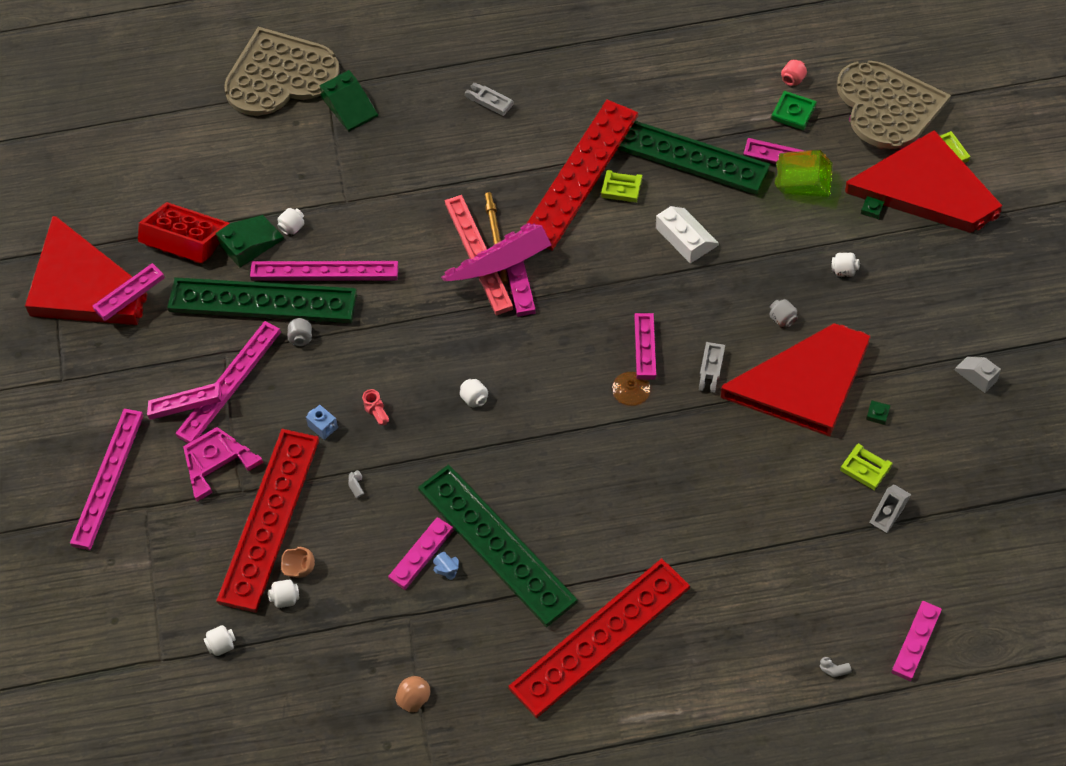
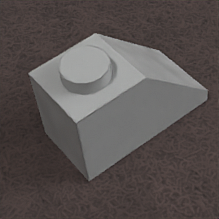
M966 357L955 368V371L985 393L997 382L1001 369L987 358Z
M894 484L887 488L869 523L887 533L903 511L911 494Z

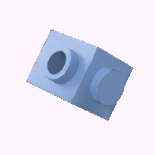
M321 405L312 409L306 416L308 427L323 440L338 428L336 418Z

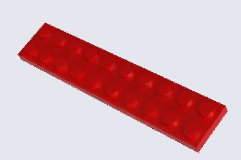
M608 99L603 104L527 222V224L535 223V225H542L551 243V246L547 247V249L554 250L637 119V111Z
M281 429L218 595V604L254 613L257 612L318 446V436Z
M661 558L508 686L509 690L537 719L690 589V585Z

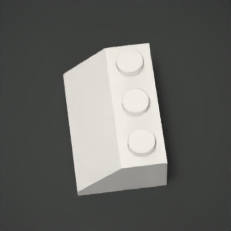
M670 206L656 215V229L690 264L719 245L685 208Z

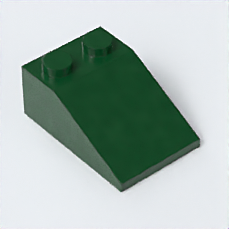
M350 70L319 85L323 101L348 132L378 117L375 108Z
M264 215L230 223L216 232L219 246L239 268L284 240L282 234Z

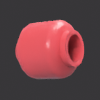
M790 60L781 71L782 80L789 86L799 85L807 75L804 63L798 60Z

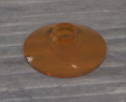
M625 372L614 380L612 393L615 399L622 404L638 405L648 398L650 383L646 379H637L636 372Z

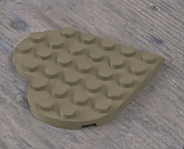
M257 27L226 78L225 94L229 104L241 113L254 116L270 114L284 107L290 98L305 100L321 96L319 85L339 75V63L333 51L324 45Z
M868 61V63L861 64L859 62L851 63L841 70L837 80L839 96L848 106L853 107L850 116L852 129L861 140L880 149L902 148L915 142L950 101L951 95L889 65L876 61Z

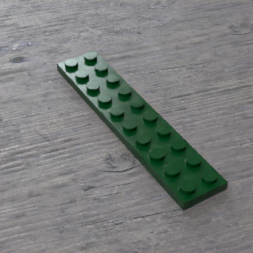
M638 121L634 122L618 147V150L755 195L758 194L770 169V164Z
M174 277L167 308L169 312L291 320L302 318L308 321L352 323L357 290L356 288Z
M449 464L418 487V491L546 628L577 604L576 597Z

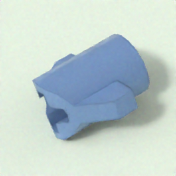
M441 552L433 560V563L436 565L433 570L437 574L444 575L452 580L455 578L459 568V560L456 556L450 558L446 552Z

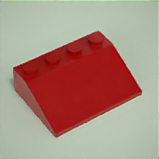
M166 202L139 222L138 242L149 247L161 249L163 252L176 254L178 257L191 259L196 263H203L213 254L219 244L216 232L230 223Z

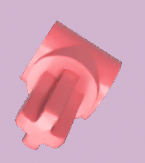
M373 389L365 391L362 396L365 411L374 415L379 425H386L389 422V418L383 410L384 404L380 399L379 393Z

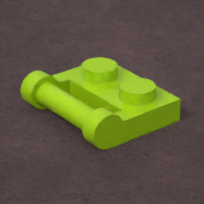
M607 170L601 197L637 203L643 175L637 174V176L613 173L612 170Z
M858 443L841 466L840 471L875 490L886 473L889 472L893 463L879 458L865 450L864 446ZM860 455L864 457L865 459L881 467V469L875 467L874 465L870 464L869 462L863 460L858 456Z

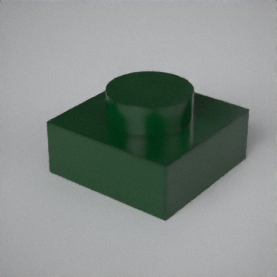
M867 196L861 209V214L878 219L883 209L884 201Z
M871 400L866 420L885 425L891 405Z

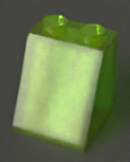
M821 150L779 153V160L776 162L778 172L775 178V186L784 194L830 197L833 163Z

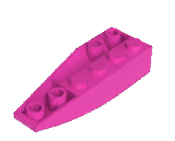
M528 223L520 227L521 231L505 235L504 240L494 244L487 250L481 251L474 258L463 261L459 267L448 269L441 278L444 281H454L491 274L522 262L551 246V243L542 225Z

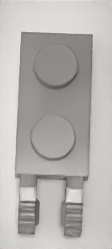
M477 83L471 85L473 91L467 90L465 92V96L471 101H475L502 116L513 106L512 99Z
M706 342L700 371L699 390L703 391L705 388V378L713 379L710 390L715 393L725 345Z

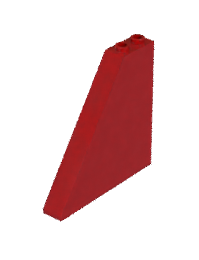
M935 130L846 181L845 192L847 194L865 200L869 196L884 201V206L969 233L976 229L980 230L989 221L998 219L1002 209V204Z
M53 216L25 307L29 316L138 325L139 318H142L143 315L142 307L143 303H146L147 292L104 321L93 309V305L131 279L132 276L59 218Z
M834 323L725 383L721 388V398L830 437L868 348L870 335Z

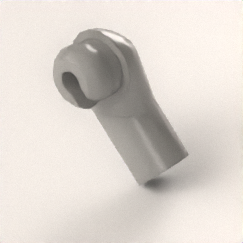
M358 470L354 473L351 472L348 476L349 487L356 498L365 494L358 481L362 480V475Z
M824 657L820 661L821 670L832 677L852 673L849 663L837 666L832 663L829 657Z

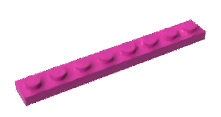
M252 261L250 278L251 281L398 280L399 265L398 261Z
M266 321L263 322L216 383L219 382L222 386L221 402L195 408L175 433L177 438L190 443L200 437L280 335V328Z
M123 409L70 544L72 547L91 550L141 424L142 412Z

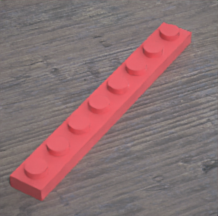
M462 195L445 200L447 210L469 258L472 259L481 251L487 250ZM498 272L478 277L495 315L513 310V305Z

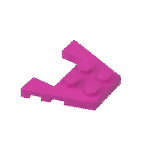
M218 427L183 446L196 501L212 493L211 488L203 477L238 457L247 471L263 463L259 455L252 453L249 448L236 442L234 438Z

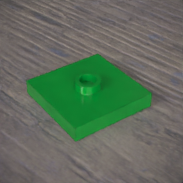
M784 91L771 115V120L804 130L817 105V101Z

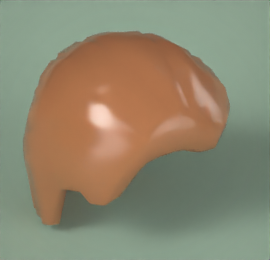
M304 547L285 550L281 562V570L284 575L301 578L311 573L315 565L313 553Z
M418 676L404 679L396 693L397 705L408 712L419 711L421 706L429 699L430 686L427 681Z

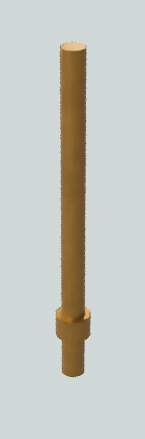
M487 192L485 193V209L489 215L493 242L496 244L501 241L496 219L497 209L496 204L493 203L492 193ZM506 269L500 270V279L503 285H507L509 282Z

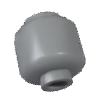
M786 299L776 300L770 306V318L780 327H789L798 318L797 309Z
M302 318L292 320L288 325L289 342L296 346L307 345L312 339V326L310 322Z

